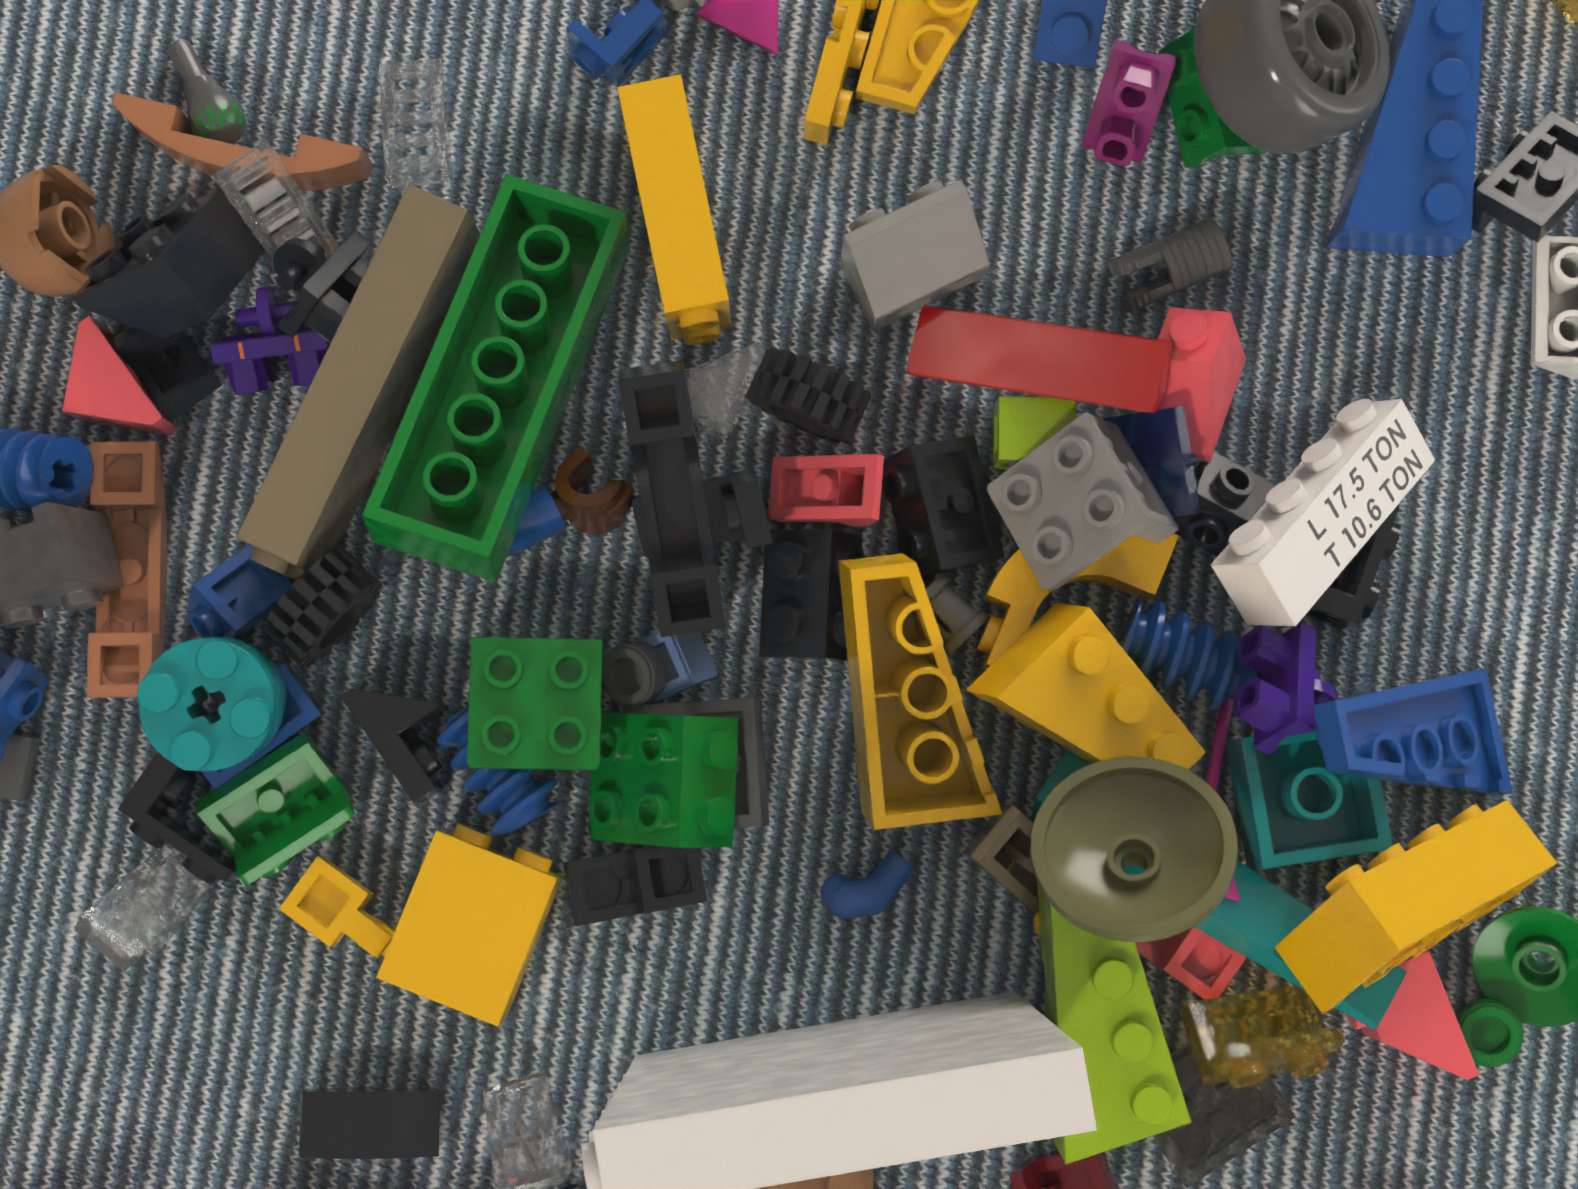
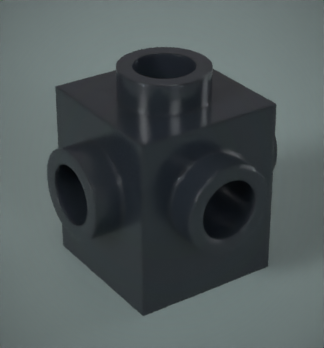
M1214 451L1210 462L1201 461L1195 470L1187 466L1184 467L1170 489L1167 499L1175 504L1171 516L1179 527L1175 534L1218 557L1229 544L1230 535L1237 528L1248 523L1266 502L1265 497L1267 493L1276 485Z

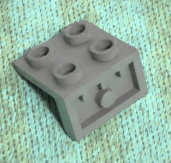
M1087 412L1068 424L987 486L988 494L1041 588L1047 591H1055L1132 535L1159 544L1179 530V527L1119 427Z

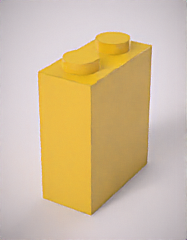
M457 823L454 832L448 830L435 831L376 978L498 1027L508 1017L563 876L549 871L553 862L552 859L517 846L514 856L490 847L493 839L492 835L465 824Z

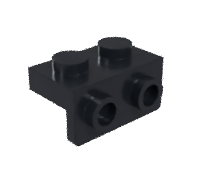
M833 529L770 530L773 543L766 544L764 549L759 657L771 659H828L848 662L838 560L865 558L862 550V538Z

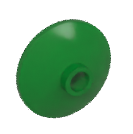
M1526 906L1503 912L1489 921L1478 935L1472 953L1473 974L1483 995L1486 998L1495 999L1506 1004L1520 1022L1528 1025L1556 1027L1578 1021V920L1555 909ZM1531 952H1545L1551 955L1554 960L1547 963L1540 962L1532 956Z

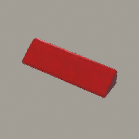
M924 305L921 309L908 358L907 374L1155 413L1164 405L1172 341Z

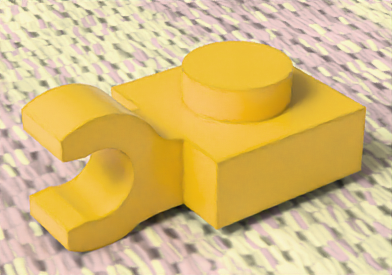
M317 856L279 908V910L327 946L336 947L346 934L376 958H379L380 955L385 957L395 932L389 925L363 910L374 893L324 856Z

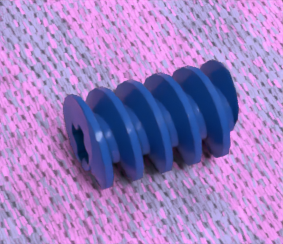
M0 426V507L14 511L21 510L33 514L32 507L45 502L78 508L87 497L93 481L94 465L91 453L81 441L70 436L59 437L50 433L41 434L37 431H22L18 428L6 429Z
M1142 593L1139 595L1127 617L1117 642L1131 659L1133 657L1139 659L1138 668L1147 678L1156 668L1162 669L1161 689L1168 691L1179 678L1185 679V699L1188 701H1192L1203 688L1210 690L1208 709L1214 712L1227 698L1234 700L1240 686L1252 679L1255 671L1237 661V634L1226 630L1213 642V624L1205 620L1198 623L1189 633V613L1179 610L1165 623L1166 604L1155 600L1141 613Z
M469 706L447 720L445 724H448V727L439 736L437 741L441 749L462 747L450 764L455 771L472 769L467 764ZM475 769L465 782L464 788L468 793L488 790V794L479 803L477 810L481 815L502 813L490 830L494 837H500L521 830L567 800L548 803L546 797L558 783L555 777L535 781L533 774L536 770Z

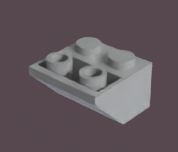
M961 179L945 187L941 181L926 184L907 197L908 205L887 215L883 208L872 210L851 222L849 225L851 232L843 235L840 267L873 332L921 310L924 305H931L985 279L990 262L968 192Z

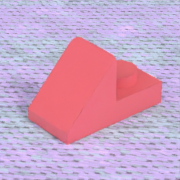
M880 454L773 457L768 520L780 523H837L856 529L870 527L879 521L884 456Z

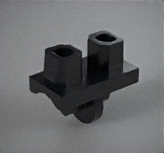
M355 231L328 260L325 257L323 247L318 243H311L300 238H293L284 242L275 251L273 257L274 270L278 275L279 285L286 290L293 289L298 292L299 301L280 320L277 327L293 338L307 325L331 343L369 266L362 259V256L372 242L358 231Z

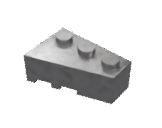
M45 502L31 508L34 521L11 528L9 520H0V623L3 622L5 628H17L41 622L44 620L43 610L60 605L63 606L64 611H77L103 603L102 593L124 587L106 513Z

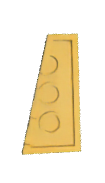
M836 0L832 19V27L835 28L833 35L827 36L804 120V139L828 145L833 126L844 129L854 93L844 89L850 67L861 70L870 38L869 32L861 31L866 9L877 12L881 0Z
M882 0L856 88L855 98L915 115L981 0Z

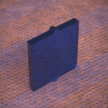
M1184 406L1159 409L1155 413L1140 412L1102 418L1119 427L1171 516L1191 515L1201 512L1194 473L1197 457L1194 453H1191Z

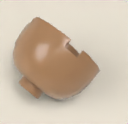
M51 165L22 175L0 192V268L22 288L37 295L59 297L75 294L90 278L84 271L85 268L98 256L109 249L115 248L114 234L110 223L106 222L98 228L96 216L90 206L99 203L97 197L77 174L61 165Z

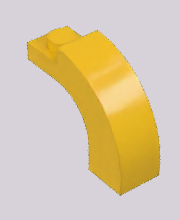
M1172 534L1158 544L1132 535L1063 585L1082 581L1097 582L1137 598L1142 593V600L1145 601L1156 594L1179 536ZM1020 549L996 573L982 597V601L1004 609L1001 618L993 614L989 616L976 647L977 650L986 653L981 668L985 670L1029 629L1039 605L1051 592L1041 588Z

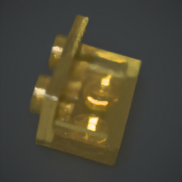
M1298 986L1187 1002L1180 1012L1204 1085L1229 1082L1233 1088H1244L1262 1082L1269 1075L1290 1072L1293 1078L1310 1077L1328 1068L1329 1060L1345 1042L1340 1028L1323 1030L1312 999L1305 990Z

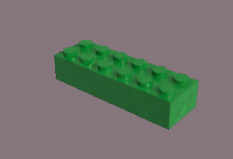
M508 174L505 175L363 511V520L374 543L497 583L630 248L627 212Z

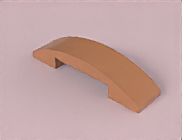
M115 92L113 106L148 141L178 162L219 180L263 190L314 191L340 187L371 177L373 164L362 147L300 134L294 158L191 135L192 130L188 118L175 105Z
M156 441L91 442V457L94 470L93 481L90 487V505L97 508L98 512L106 513L108 516L124 587L102 593L103 603L96 606V633H88L87 698H137L138 686L141 680L146 676L152 664L162 655L165 631L167 523L159 443Z

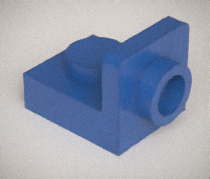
M640 0L632 9L624 7L617 12L605 29L603 41L577 19H574L566 28L573 47L570 56L575 63L593 79L598 80L603 74L616 87H619L667 35L663 11L650 0Z
M248 544L192 585L188 617L191 625L202 638L221 636L242 640L243 634L268 616L271 610L279 606L277 602L282 595L292 590V583L283 574L249 559L255 548L254 546Z

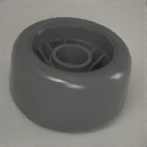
M1205 0L1195 25L1194 54L1196 68L1210 104L1233 133L1259 150L1284 155L1311 150L1354 129L1368 119L1379 105L1385 93L1390 64L1389 46L1384 24L1373 0Z

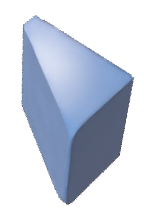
M660 630L638 640L652 645L660 653L667 671L666 685L663 692L658 698L646 703V705L660 702L717 676L716 667L700 632L661 637Z

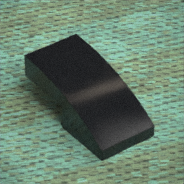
M648 846L563 863L574 926L707 902L698 848Z
M366 1087L300 1090L299 1157L323 1159L439 1157L440 1090L435 1087L369 1090Z

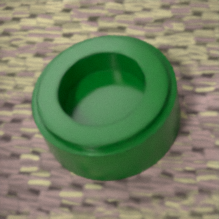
M1480 998L1467 1003L1457 1013V1021L1475 1064L1484 1067L1501 1066L1511 1061L1520 1051L1523 1043L1522 1025L1518 1017L1506 1004L1491 998Z

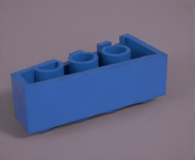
M1409 0L1400 11L1389 44L1390 64L1386 90L1377 108L1365 120L1359 139L1361 142L1352 170L1347 177L1335 224L1331 227L1325 248L1449 258L1471 240L1483 0Z

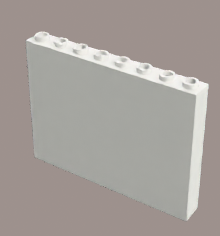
M1009 992L636 1055L626 1074H623V1079L621 1082H618V1087L616 1091H613V1096L608 1100L606 1108L602 1110L599 1120H596L595 1127L592 1131H589V1142L582 1143V1162L587 1189H756L1097 1131L1083 1047L1016 992Z

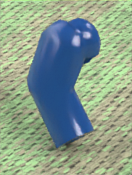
M890 849L870 878L849 880L839 873L828 877L821 887L820 898L825 905L830 906V911L833 915L844 919L880 914L890 905L916 868Z

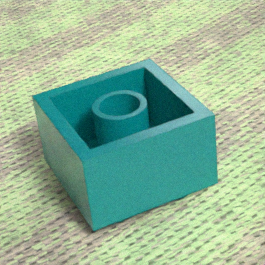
M1316 731L1284 738L1278 743L1277 751L1270 755L1253 747L1254 736L1226 740V750L1247 867L1257 869L1276 868L1384 851L1393 846L1381 780L1327 772L1323 752L1317 741Z

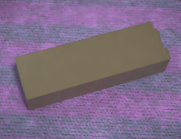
M410 183L408 184L236 536L237 539L255 547L249 559L297 580L299 577L302 579L304 572L308 571V568L315 562L320 564L326 554L329 552L333 554L338 549L420 379L479 239L480 232L467 209Z

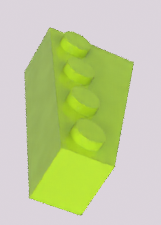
M1037 882L1041 954L1045 973V1017L1083 1047L1097 1131L1052 1138L1064 1163L1069 1164L1190 1124V1116L1136 943L1099 937L1075 926L1054 909L1044 896Z

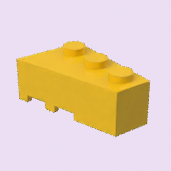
M1056 602L966 689V691L981 700L988 701L1013 716L1016 721L1032 730L1038 731L1063 746V749H1068L1090 764L1111 758L1136 756L1168 761L1189 770L1206 753L1090 607Z

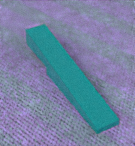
M1067 749L1035 797L1030 821H1035L1042 803L1060 782L1077 770L1090 765V763ZM1237 861L1234 880L1240 900L1236 902L1224 898L1209 916L1194 927L1305 990L1274 947L1314 910ZM1131 865L1123 871L1129 875H1139L1145 869L1138 865ZM1396 966L1385 977L1364 988L1361 984L1335 1008L1376 1030L1407 971Z

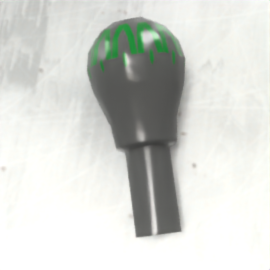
M180 39L174 41L168 46L167 53L185 85L183 93L187 101L188 120L193 135L235 144L241 139L246 129L247 121L242 106L218 84L213 76L206 74L188 40Z

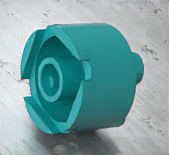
M221 636L188 640L165 651L152 664L146 676L141 680L137 691L140 721L152 746L177 767L188 771L204 772L232 767L256 756L267 748L274 740L281 725L287 697L283 676L267 653L245 641ZM221 691L226 702L218 707L219 714L217 712L208 714L203 707V703L208 699L207 692L215 693Z

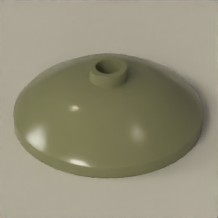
M1127 756L1106 759L1083 767L1066 777L1049 793L1042 803L1033 824L1031 858L1034 874L1041 891L1054 909L1069 922L1099 937L1123 942H1147L1180 934L1203 921L1217 908L1227 894L1235 875L1238 858V839L1232 816L1226 804L1217 792L1202 778L1168 761L1149 757ZM1131 865H1138L1145 869L1139 875H1129L1123 870Z

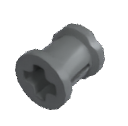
M944 572L926 588V592L943 642L945 643V653L950 656L989 616L984 610L976 612L950 586L952 578Z

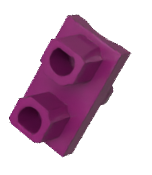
M1114 40L1081 146L1093 149L1094 156L1097 159L1125 167L1129 166L1131 161L1141 163L1175 67L1176 56L1146 53L1133 48L1126 42Z

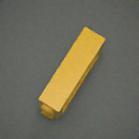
M681 74L617 87L671 340L683 338L686 345H698L717 340L721 337L720 330L732 328L730 305Z

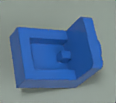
M1042 0L1032 54L1033 60L1095 69L1107 0Z

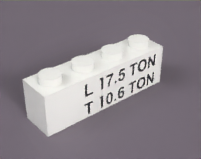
M1360 399L1345 406L1337 414V422L1322 439L1303 452L1301 456L1302 461L1285 481L1279 483L1267 493L1265 497L1266 502L1248 523L1240 526L1230 535L1229 544L1212 562L1211 567L1247 625L1296 626L1433 464L1435 458L1402 399L1374 402L1370 399Z

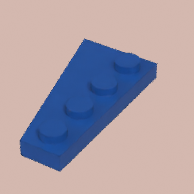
M1486 668L1313 705L1317 723V741L1323 752L1326 771L1329 773L1484 796L1513 794Z

